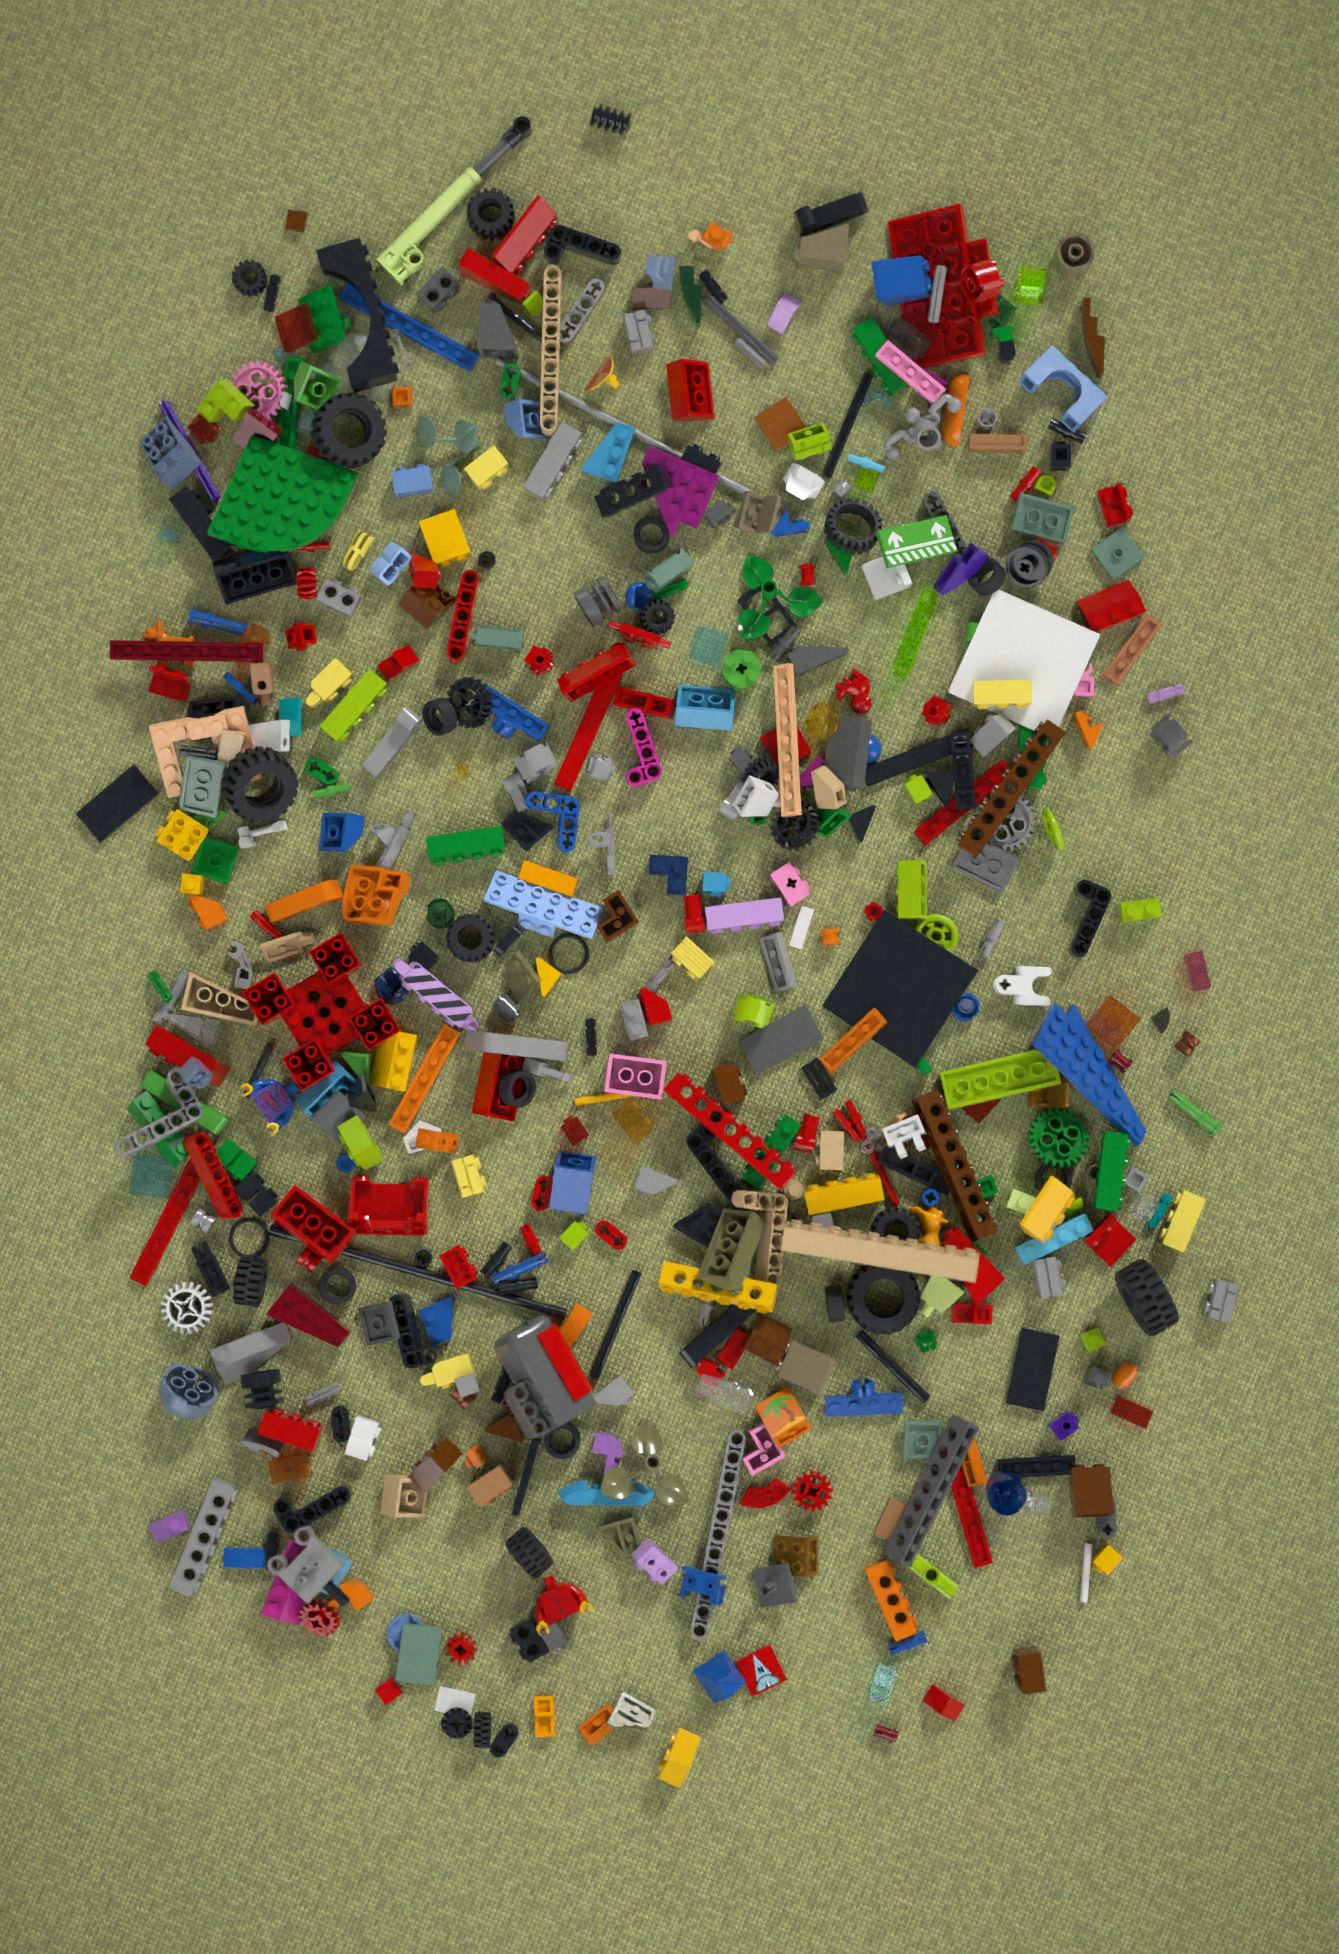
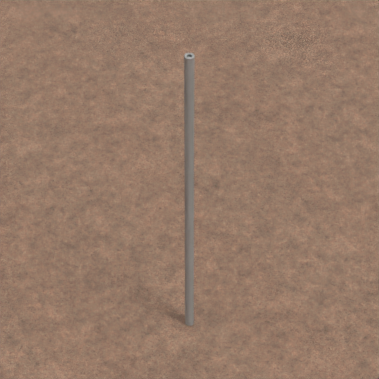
M500 357L495 362V364L502 368L509 363ZM512 366L511 369H508V371L517 374V370H514V366ZM521 369V378L541 388L540 378ZM547 385L545 390L552 391L555 386ZM559 389V398L612 426L616 422L625 424ZM636 430L635 438L681 459L682 453ZM720 473L717 474L720 476L718 479L720 483L744 495V491H750V489Z

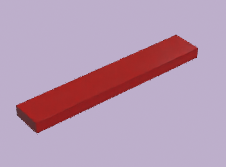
M1002 759L974 781L976 804L989 795L996 784L1000 786L1004 780L1001 776L1009 767ZM953 798L949 802L948 807H942L915 829L913 833L926 846L970 809L956 810V800Z
M961 1464L951 1489L973 1566L978 1568L992 1564L993 1561L972 1487L968 1486Z

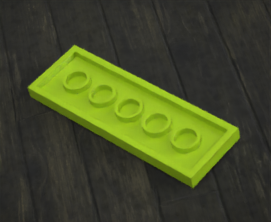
M1037 1049L940 1072L948 1110L1062 1084L1059 1070Z

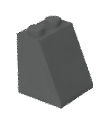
M492 300L480 303L478 342L480 357L518 359L517 345L500 304Z

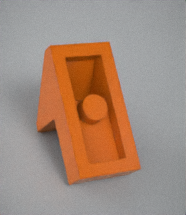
M1081 710L1074 713L1073 717L1087 750H1090L1094 747L1104 722L1089 727L1090 719Z

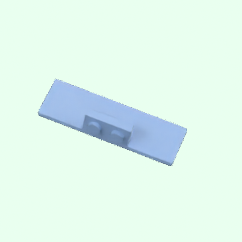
M495 871L484 897V902L518 913L517 924L519 926L550 937L554 936L556 927L592 939L603 913L602 907L529 883L500 871Z

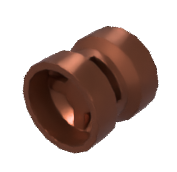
M1184 1031L1182 1039L1177 1041L1174 1047L1182 1054L1190 1057L1194 1047L1198 1046L1201 1041L1188 1031Z
M458 1389L450 1395L453 1400L459 1402L462 1410L477 1398L474 1393L461 1398Z

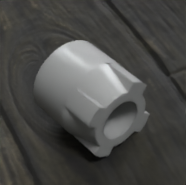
M841 479L831 490V493L839 500H842L849 493L851 485Z

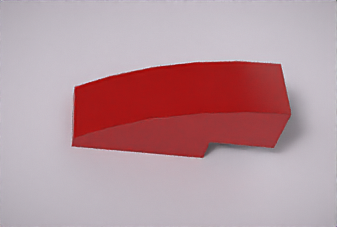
M617 687L613 706L627 710L637 708L643 714L668 720L673 719L677 704L671 698Z

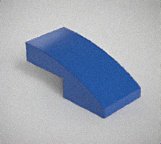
M225 1547L223 1567L265 1568V1548Z

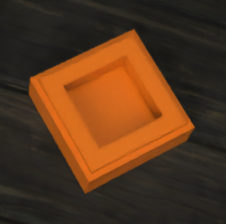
M411 386L392 387L393 408L412 407Z

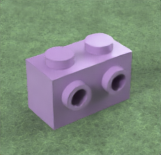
M649 1538L631 1554L635 1559V1566L641 1571L645 1569L648 1572L646 1575L653 1582L657 1580L661 1585L678 1570L674 1561Z

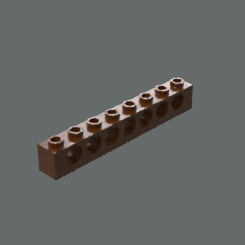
M1047 719L1045 723L1042 721L1035 729L1037 732L1035 737H1029L1024 744L1025 751L1022 754L1018 753L1012 761L1015 765L1011 770L1009 768L1006 769L1001 776L1004 780L1000 786L998 784L994 786L990 792L992 794L990 800L987 801L985 799L979 807L981 810L978 816L974 815L969 821L968 825L970 828L967 832L962 831L956 839L959 842L957 847L974 859L978 857L1066 732ZM1046 737L1048 745L1041 746L1038 743V738ZM1034 752L1037 755V760L1034 762L1029 761L1027 754ZM1016 769H1025L1026 776L1018 777ZM1011 783L1014 785L1015 791L1008 793L1005 791L1004 786ZM1001 799L1004 807L1001 809L995 808L993 801ZM990 815L993 822L985 824L982 821V817ZM974 830L980 831L981 839L974 840L971 837V832Z
M936 1089L911 1100L915 1112L921 1120L929 1145L970 1241L975 1242L998 1232L997 1223L989 1212V1204L984 1200L981 1193V1185L976 1181L974 1169L966 1158V1150L961 1146L959 1134L951 1123V1115L946 1111L943 1104V1096ZM931 1108L935 1110V1116L931 1114ZM939 1125L943 1128V1134L938 1130ZM946 1143L950 1145L951 1151L946 1149ZM954 1161L958 1163V1169L954 1167ZM961 1179L965 1180L966 1187L962 1186ZM969 1196H970V1197L973 1199V1201H974V1204H973V1205H971V1204L969 1203V1200H968V1199H969ZM977 1214L981 1217V1223L976 1220Z

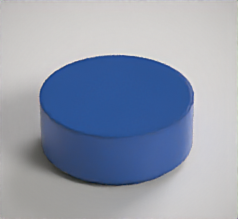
M348 1153L341 1154L336 1160V1166L341 1172H351L356 1166Z

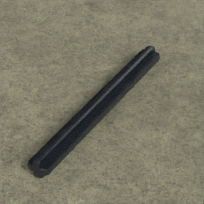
M869 372L863 373L824 467L822 475L826 478H832L871 384L873 375Z
M632 1270L593 1364L590 1376L598 1379L601 1375L642 1274L637 1270Z

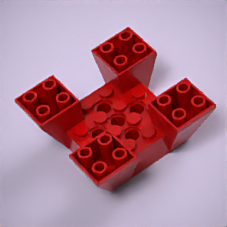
M342 932L308 951L319 971L303 981L288 988L274 972L242 992L261 1025L283 1018L300 1048L283 1057L282 1060L301 1091L306 1090L334 1073L335 1069L330 1056L355 1040L361 1038L367 1050L370 1051L402 1031L382 998L367 1006L350 976L361 966V963ZM318 991L320 998L318 1001L313 1002L311 994ZM344 997L347 1002L346 1006L339 1008L337 1001ZM327 1007L330 1010V1015L327 1018H323L321 1010ZM311 1017L314 1022L313 1026L306 1028L304 1022L307 1018ZM338 1024L340 1031L338 1034L333 1035L331 1033V1026Z

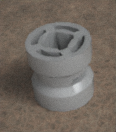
M991 408L982 409L976 419L977 426L983 431L992 429L997 420L996 412Z
M199 1208L190 1224L195 1227L200 1225L202 1231L208 1234L217 1217L209 1214L206 1215V1210Z

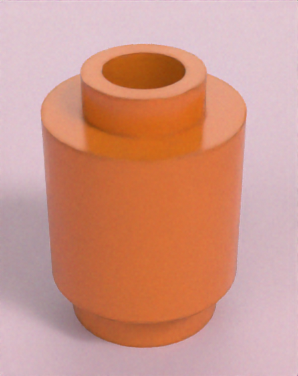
M1131 1361L1128 1363L1123 1362L1113 1374L1114 1377L1111 1381L1124 1390L1139 1375L1137 1372L1139 1368Z

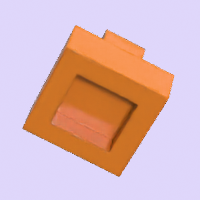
M476 1444L466 1452L468 1457L463 1463L466 1467L473 1464L477 1469L489 1459L480 1445Z

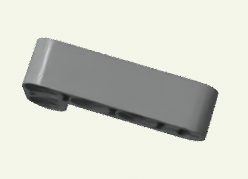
M407 706L399 713L396 718L397 722L361 765L375 778H378L423 723L422 718Z

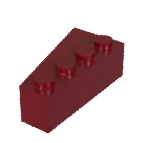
M293 1283L288 1285L265 1314L337 1348L342 1345L352 1332L351 1329Z

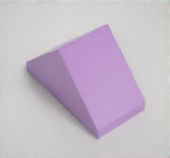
M785 293L776 304L767 326L783 335L802 301Z

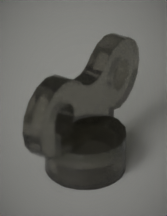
M872 1124L866 1127L865 1134L867 1139L860 1144L861 1151L867 1155L871 1154L874 1150L882 1153L887 1144L886 1138L878 1136L880 1132L878 1127Z

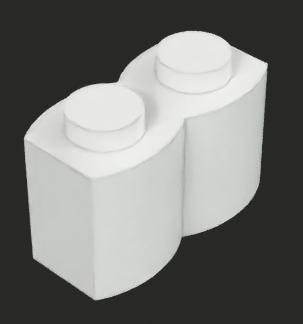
M357 1415L345 1454L367 1461L368 1457H372L376 1447L372 1445L374 1438L378 1439L381 1428L378 1427L379 1422Z

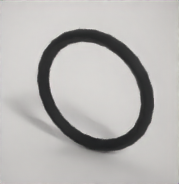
M574 934L558 936L550 945L549 961L561 973H576L583 969L588 961L589 950L587 944L582 938ZM574 938L583 945L585 958L578 968L564 970L556 965L552 952L559 940Z
M245 1218L235 1223L229 1234V1243L232 1250L238 1256L256 1258L267 1249L270 1240L269 1232L261 1221L254 1218ZM245 1222H254L261 1226L266 1237L263 1248L252 1255L239 1252L233 1243L235 1229Z

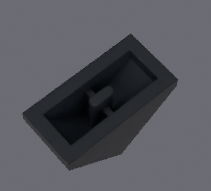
M926 770L924 772L925 779L944 807H948L954 785V775Z
M874 805L851 814L852 816L848 819L858 843L863 842L876 808Z
M365 1075L360 1076L348 1090L349 1105L353 1108L375 1112L377 1111L375 1095Z

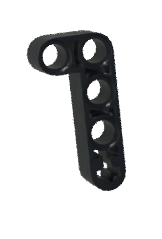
M858 192L813 209L810 206L799 208L794 212L793 219L799 235L803 237L864 215L869 209L863 193Z
M563 225L552 227L544 247L545 260L550 264H557L561 260L564 249L609 265H617L621 260V249L617 244ZM558 232L564 234L561 239H556L554 235ZM574 239H580L582 243L580 245H574L572 241ZM598 245L600 249L594 252L590 250V247ZM550 250H555L558 252V254L554 257H550L548 255V252ZM612 252H616V255L610 257V254H612Z
M1086 879L1078 882L1074 888L1075 894L1078 897L1089 901L1069 946V953L1074 958H1081L1087 954L1112 897L1109 889ZM1081 884L1088 886L1089 891L1087 894L1080 892L1079 887ZM1098 892H1104L1106 894V900L1104 902L1098 900ZM1091 909L1098 911L1099 916L1097 919L1090 917L1089 912ZM1084 926L1091 930L1089 937L1082 934ZM1081 940L1087 941V943L1083 942L1081 945L1083 952L1077 954L1074 946H1078Z
M405 1292L393 1295L389 1301L392 1302L400 1339L397 1340L404 1365L407 1368H416L439 1361L443 1356V1350L440 1346L429 1345L423 1347L411 1297ZM403 1316L407 1319V1325H404L402 1322ZM407 1335L412 1338V1344L407 1342ZM429 1350L434 1352V1359L429 1356ZM412 1354L417 1358L416 1363L411 1359Z
M346 1484L339 1485L298 1510L290 1498L280 1497L274 1503L273 1510L284 1530L288 1533H294L299 1528L309 1525L347 1503L351 1499L353 1491ZM340 1490L347 1492L346 1498L342 1496L335 1500L334 1497L338 1496L341 1492ZM328 1499L331 1502V1507L328 1509L324 1508L321 1501ZM282 1501L287 1504V1511L279 1509V1502ZM305 1509L313 1510L314 1517L307 1518L305 1516ZM293 1518L297 1521L296 1528H291L288 1525L289 1519Z

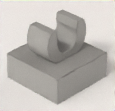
M1132 1166L1125 1177V1185L1140 1193L1149 1176Z

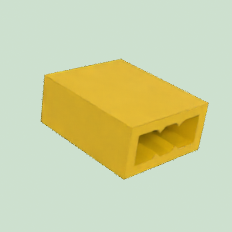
M455 509L419 521L432 560L440 569L450 566V562L456 560L458 562L465 561L471 555Z

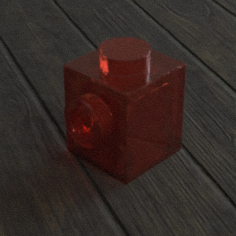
M198 414L187 427L193 434V438L201 444L215 442L219 437L218 433L222 430L215 422H208L201 414Z
M571 1115L562 1121L564 1125L561 1128L573 1146L590 1136L577 1116L573 1118Z

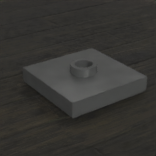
M391 1301L358 1308L367 1346L400 1339Z

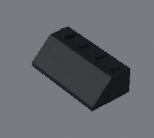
M251 550L212 562L214 575L226 605L297 584V575L290 551H269L267 553Z

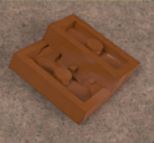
M786 397L754 417L775 451L789 443L788 433L806 428Z

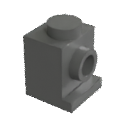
M723 499L705 511L704 516L714 531L718 530V524H726L731 519L730 516H732L735 510L729 502L726 503Z
M737 746L730 752L729 760L744 777V773H747L745 768L750 767L749 763H754L751 760L754 757L747 749L743 750Z
M1089 1365L1084 1383L1098 1389H1103V1387L1107 1386L1111 1372Z

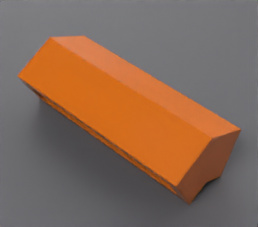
M975 1438L962 1462L969 1487L987 1482Z

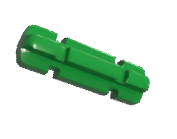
M683 578L678 580L677 583L673 582L656 594L652 591L654 600H660L663 596L667 597L678 593L679 590L688 589L689 585L687 580Z
M155 970L151 971L148 974V979L152 982L162 1001L169 1003L173 1000V995L169 992L164 981L160 979L159 973Z

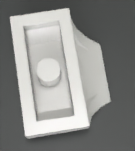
M795 463L791 464L783 478V481L786 483V490L802 500L811 497L816 499L825 484V481L818 475Z

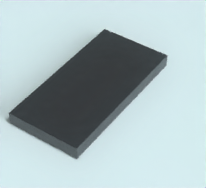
M133 764L75 814L96 839L102 843L159 795V793Z
M1021 1327L1006 1404L1044 1412L1059 1335Z

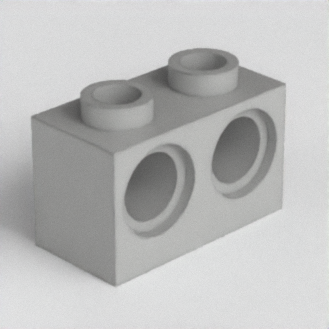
M326 579L316 600L318 603L352 619L362 598L358 595L359 591L351 587L346 589L342 587L341 582L335 579L331 581ZM329 589L336 590L334 597H327L326 594ZM347 597L353 598V603L349 606L343 603Z

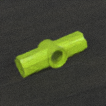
M917 1554L912 1566L908 1567L948 1599L959 1588L957 1583L919 1554ZM928 1570L936 1571V1577L934 1579H928L926 1577V1572Z

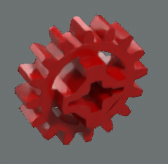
M810 1469L809 1474L803 1471L802 1478L796 1476L798 1483H792L796 1487V1489L791 1490L792 1494H796L793 1500H799L797 1506L801 1507L804 1505V1511L811 1508L812 1512H815L816 1507L821 1511V1505L828 1506L829 1504L826 1500L833 1498L829 1495V1492H833V1488H828L832 1482L831 1480L825 1481L827 1475L825 1474L821 1477L819 1470L816 1474H813L812 1469ZM810 1478H816L821 1482H812ZM805 1482L804 1490L799 1492L801 1484ZM809 1487L817 1488L815 1495L807 1493L809 1492ZM825 1489V1495L822 1498V1500H820V1493ZM808 1498L813 1500L814 1503H807L804 1500Z
M313 1599L308 1604L305 1602L299 1610L298 1618L301 1619L300 1624H305L304 1629L311 1630L310 1634L315 1632L318 1637L321 1634L327 1637L328 1634L333 1635L338 1629L341 1620L338 1617L339 1612L334 1611L335 1606H328V1601L322 1603L321 1599L318 1602Z

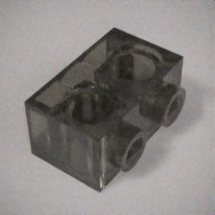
M894 320L885 334V337L910 359L923 358L932 344L928 338L907 320Z

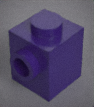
M1067 1410L1047 1423L1060 1441L1080 1428L1077 1425L1080 1421L1073 1412L1069 1413Z

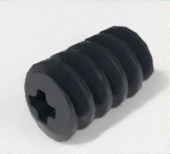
M602 104L598 108L594 106L590 126L593 127L597 122L598 129L604 124L605 131H608L611 127L612 133H615L618 129L619 135H622L625 131L627 135L631 123V112L625 117L624 110L618 115L617 108H614L611 113L610 106H607L605 110H603Z

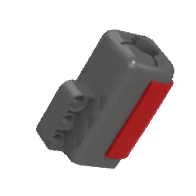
M537 1316L525 1321L495 1341V1352L514 1383L513 1386L506 1390L505 1400L528 1438L534 1439L547 1434L597 1403L590 1392L593 1388L557 1324H552L548 1317ZM515 1391L518 1393V1399L514 1395ZM524 1408L527 1409L528 1416L524 1413ZM534 1425H536L538 1429L537 1433L534 1431Z

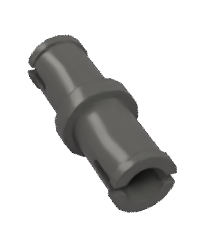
M791 625L783 638L778 640L779 643L769 656L779 663V660L786 651L792 648V643L801 634V631Z

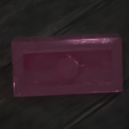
M1203 951L1185 954L1184 959L1192 992L1211 988Z

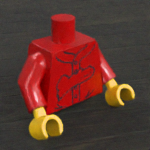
M553 1574L542 1579L546 1590L540 1592L535 1608L538 1624L537 1631L540 1636V1631L543 1628H546L549 1634L548 1625L578 1611L587 1616L585 1610L588 1607L592 1612L594 1611V1608L588 1603L584 1592L572 1583L567 1584L566 1581L557 1584Z

